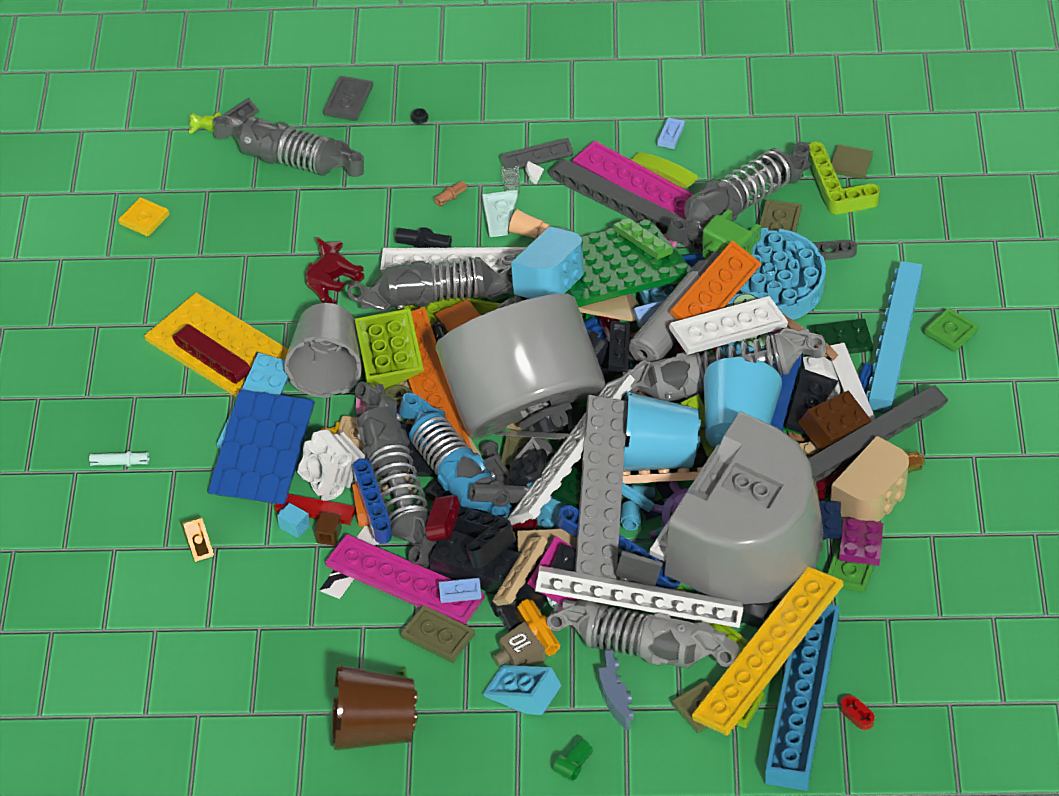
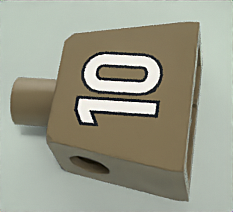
M525 622L499 640L500 652L493 655V659L498 667L507 662L509 665L533 666L546 661L544 646Z

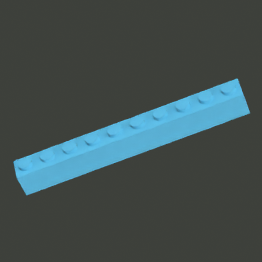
M900 261L899 268H895L894 279H896V282L892 281L891 292H893V295H889L888 306L890 308H886L885 312L887 322L883 321L882 333L884 335H880L879 338L881 349L876 351L875 360H878V362L873 364L872 374L875 375L870 377L869 388H871V391H867L866 395L872 411L887 413L893 409L920 287L923 264Z

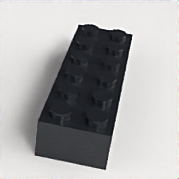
M453 530L451 538L439 540L430 556L431 571L452 580L479 578L480 589L495 595L521 554L505 549L486 566L473 568L466 547L476 539L475 537ZM537 559L534 569L527 575L525 584L518 590L514 601L521 603L527 599L533 600L537 608L543 610L548 600L547 596L535 591L536 589L527 584L541 561Z

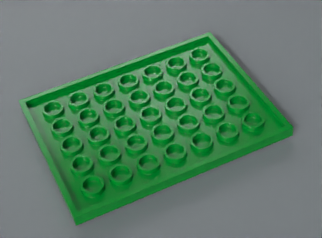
M642 220L636 223L672 246L651 220ZM610 228L603 232L591 233L581 237L584 274L564 294L575 297L578 307L682 281L692 268L673 246L672 254L657 260L615 232L613 228ZM521 251L520 253L514 254V257L516 258V257H517L518 255H520L523 251Z

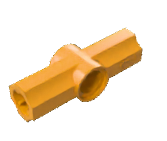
M527 599L522 601L517 606V611L544 646L545 655L551 656L556 654L557 650L560 649V644L554 636L552 629L547 625V617L545 615L542 616L533 600Z

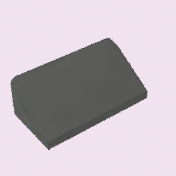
M247 98L222 116L242 119L254 116L259 110L250 98Z

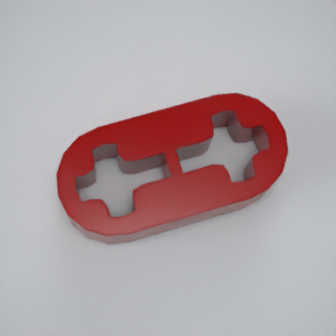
M850 695L842 699L841 712L861 730H869L874 726V713L858 698Z

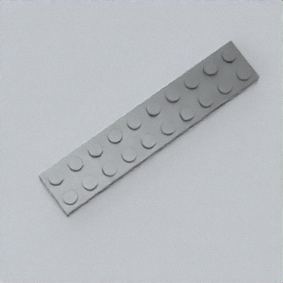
M589 395L587 398L575 572L616 579L628 401Z

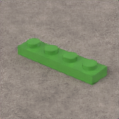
M629 218L613 224L615 232L657 260L673 253L672 246Z

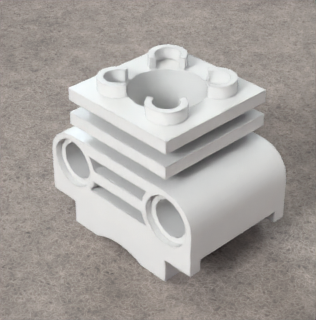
M330 430L313 432L312 440L304 443L303 458L297 473L303 480L310 482L313 491L318 496L321 495V500L328 501L340 496L345 486L350 488L351 484H356L353 464L356 460L364 459L365 455L344 432L340 433V436L338 434L333 435Z

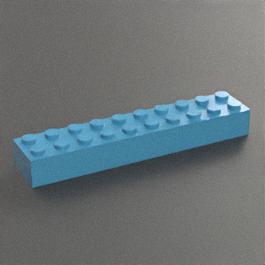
M828 605L787 659L766 766L765 784L808 791L838 629L840 606Z

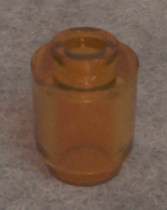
M918 451L906 453L909 458L908 473L922 470V465H925L923 455L919 454Z

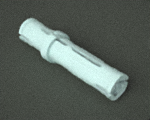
M127 451L126 453L90 454L89 462L90 466L126 465L131 467L135 464L148 465L149 457L147 456H149V453H132Z

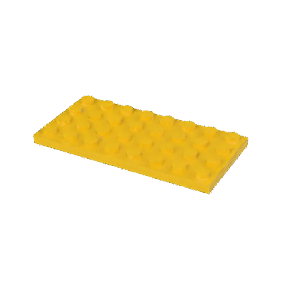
M198 293L193 294L144 335L145 341L236 398L239 391L242 390L247 376L237 384L232 383L178 347L173 340L175 333L186 324H189L246 361L250 368H252L258 352L285 360L289 350Z

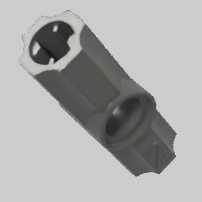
M499 480L491 484H471L469 487V499L476 502H494L495 506L504 507L509 503H519L529 490V487L505 485L503 481Z

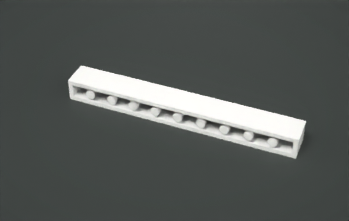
M539 566L535 590L538 592L740 628L743 613L742 602Z

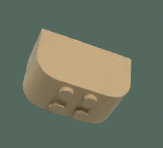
M876 436L832 484L831 502H841V516L849 519L855 518L857 520L879 522L886 514H890L894 505L904 498L907 489L908 455L899 447Z

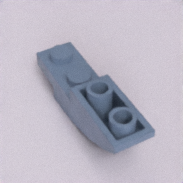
M613 650L605 651L606 668H599L601 693L612 716L625 730H630V721H634L633 708H628V704H631V692L626 691V683H621L620 675H616V671L619 670L618 658H614Z

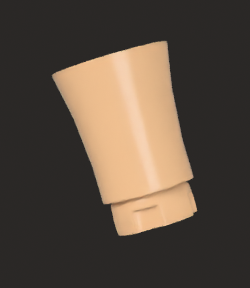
M516 209L510 221L509 233L537 239L550 224Z

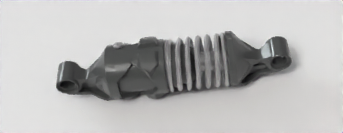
M217 116L213 119L215 138L226 139L233 135L243 154L254 157L258 155L266 163H286L287 166L292 165L294 168L298 166L299 169L304 168L305 171L310 170L311 173L315 172L322 176L341 166H344L348 174L354 177L361 176L364 173V156L352 150L344 141L334 140V138L326 136L321 137V135H315L308 131L303 132V130H297V128L290 127L282 121L272 124L268 120L254 116L242 119L230 116Z
M475 257L471 259V264L469 259L466 260V272L464 271L463 260L460 259L459 261L460 272H457L456 261L453 260L452 273L448 261L445 262V266L442 265V262L435 265L434 262L425 263L423 260L413 261L410 265L401 266L399 263H395L391 267H386L371 287L359 281H353L348 285L347 291L352 300L361 303L362 309L374 308L379 311H386L391 307L403 309L408 305H416L417 307L429 306L430 303L436 302L437 299L442 302L443 296L447 301L450 300V295L453 300H456L457 292L461 300L464 298V292L469 299L471 291L474 298L484 297L492 300L501 294L512 293L513 278L509 276L512 266L509 265L501 273H497L480 257ZM359 287L361 292L358 295H354L351 293V289Z

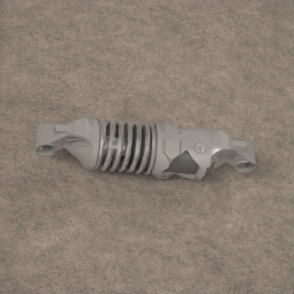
M581 599L577 602L564 600L563 604L555 607L547 618L548 627L554 631H560L569 625H573L589 648L597 649L599 647L601 650L605 649V647L607 650L614 648L615 653L621 650L623 655L627 654L629 650L631 657L636 653L638 658L645 659L647 663L658 666L664 663L689 669L701 658L712 654L720 665L728 667L734 663L739 654L738 645L726 637V633L716 631L705 621L696 624L671 619L670 615L658 612L655 615H646L645 613L639 615L637 611L632 614L630 610L625 612L620 608L617 611L615 607L610 609L607 605ZM614 611L615 614L611 621V613ZM621 612L622 617L619 621V613Z

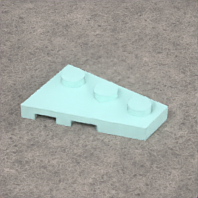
M518 190L482 194L489 236L508 235L510 221L518 198Z

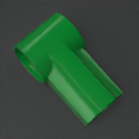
M584 739L577 740L566 755L562 754L558 757L553 770L565 778L574 781L578 777L583 763L592 754L593 747Z

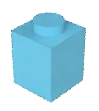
M291 503L284 509H281L277 516L279 528L296 538H299L310 526L308 513Z

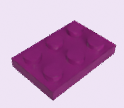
M843 518L839 561L879 566L883 523Z

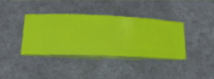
M639 152L631 159L682 188H688L698 179L696 174L684 167L655 155Z

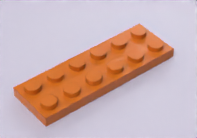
M732 240L669 313L679 321L725 308L762 263Z

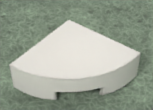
M528 161L525 171L530 177V181L537 184L544 169Z

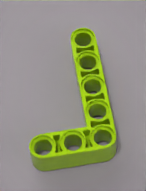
M820 142L809 144L808 162L811 163L810 168L830 213L843 214L878 206L880 188L876 184L842 189L824 145Z

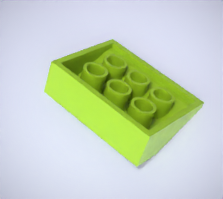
M410 308L355 319L367 383L374 385L383 384L384 389L424 371Z

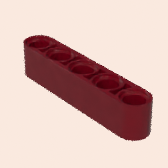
M186 324L173 335V340L178 347L234 384L245 378L251 370L246 361L189 324Z

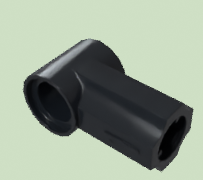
M490 601L495 616L497 618L500 617L508 632L524 622L517 611L515 601L511 604L500 606Z

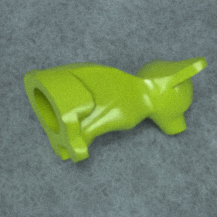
M216 112L215 115H205L203 117L195 113L189 114V125L191 128L188 133L192 134L200 127L214 132L213 119L217 116H222L221 113Z

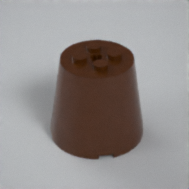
M337 665L335 687H338V697H334L332 741L335 743L333 744V750L411 742L413 731H415V723H417L415 704L417 703L418 692L414 688V679Z

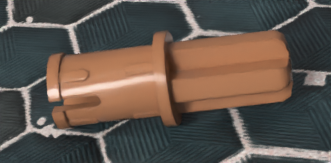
M460 181L451 188L447 187L445 191L434 197L435 203L441 207L446 202L455 200L458 194L467 189V185L464 181Z

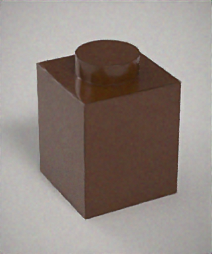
M321 512L315 529L317 543L336 546L342 529L340 515Z

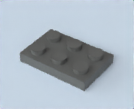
M340 76L324 108V115L358 121L373 88V81Z

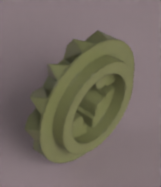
M394 385L385 389L386 394L397 402V407L400 406L404 394L412 393L410 388L402 385Z

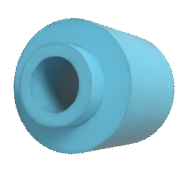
M631 500L623 503L621 513L622 526L629 531L636 530L641 524L642 508Z

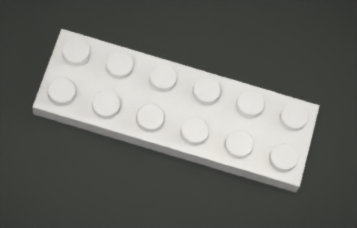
M770 296L672 322L669 329L687 355L786 328L788 321Z

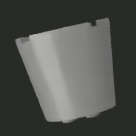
M320 303L307 308L302 313L286 355L284 366L285 373L290 378V383L299 391L314 397L329 398L333 394H344L350 391L359 381L361 359L356 325L353 316L345 308L332 303Z

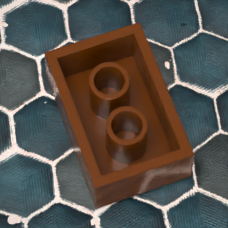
M848 390L807 410L798 423L821 452L872 420Z

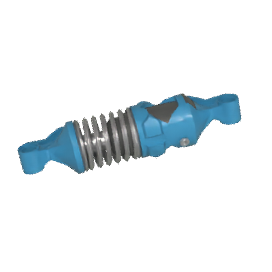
M414 393L404 394L399 414L407 419H415L409 433V440L431 466L432 470L435 471L438 476L437 480L444 490L450 491L452 495H456L459 504L463 507L488 511V514L507 519L509 513L513 510L510 504L504 507H497L494 502L470 501L469 487L471 484H491L496 481V476L485 468V462L482 457L468 447L467 443L445 417V411L433 408L429 402H426Z

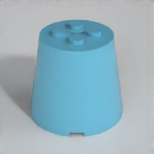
M730 357L717 360L706 368L704 374L705 437L712 447L716 448L717 444H721L724 435L740 411L771 425L782 389V378L773 367L756 360V363L744 361L745 358Z
M627 392L625 396L628 406L623 471L692 468L694 459L697 457V449L700 446L698 431H700L701 419H698V409Z

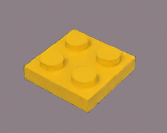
M140 197L118 220L120 225L149 237L170 214L168 209Z

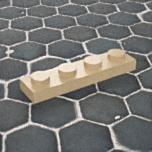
M543 536L530 538L492 600L497 606L511 604L515 600L518 590L525 584L527 575L534 569L536 560L544 552V547L548 541Z

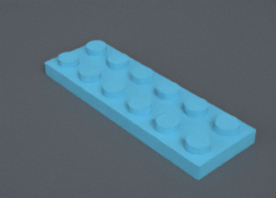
M258 352L242 390L282 396L289 380L287 373H285V360ZM231 414L217 442V448L221 449Z

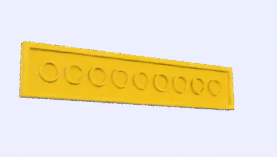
M807 567L735 659L734 663L731 664L692 714L693 721L728 736L844 586L843 581Z

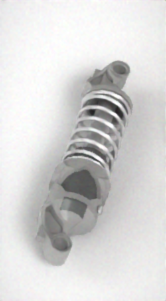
M784 328L779 333L774 334V336H767V350L763 351L759 341L755 338L754 353H749L746 343L742 342L741 356H737L733 345L730 344L728 347L729 358L743 357L745 358L744 361L756 363V360L771 367H773V364H776L780 376L789 374L792 366L802 353L808 354L813 358H821L826 353L824 338L821 335L809 333V329L796 331ZM814 345H821L819 348H813ZM719 347L716 349V354L711 355L707 350L702 355L698 352L689 355L686 352L677 353L676 357L654 362L643 360L633 369L623 372L624 375L621 377L630 374L635 379L629 391L632 393H636L639 390L653 398L668 402L683 398L689 399L696 395L700 397L701 394H704V374L706 368L713 362L720 360V358L724 359V355ZM626 394L623 395L621 400L625 401Z

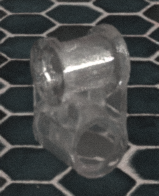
M519 165L515 168L501 167L504 192L518 190L519 196Z

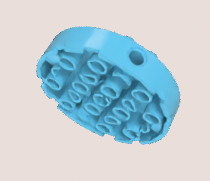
M761 228V239L753 247L752 256L762 264L737 294L758 291L759 298L770 296L783 314L792 320L798 319L815 308L823 296L826 275L825 260L818 252L817 246L804 236L784 229L771 231L768 228Z

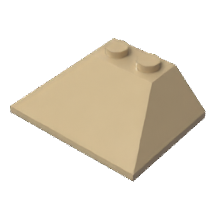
M632 294L578 308L582 313L632 322L636 320L633 309L640 307Z

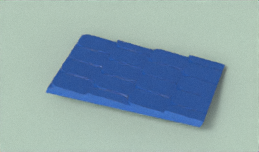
M240 390L230 417L208 493L285 505L315 401L306 398Z

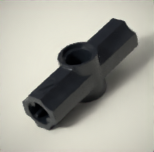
M422 227L419 230L397 228L395 241L400 244L413 245L415 248H451L452 236L433 233L427 227Z

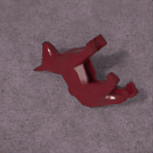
M316 237L319 245L317 248L320 251L321 258L315 263L309 264L305 273L306 285L318 295L322 303L336 304L337 301L329 296V290L341 292L346 284L343 281L336 282L334 279L342 275L361 282L364 279V273H362L364 269L361 265L356 266L352 264L344 255L339 253L343 247L342 241L324 242L321 238Z

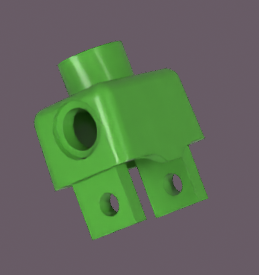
M729 209L721 216L715 215L703 229V256L705 260L714 251L721 253L732 240L752 255L753 247L761 239V225L756 224L749 231L732 222V211Z

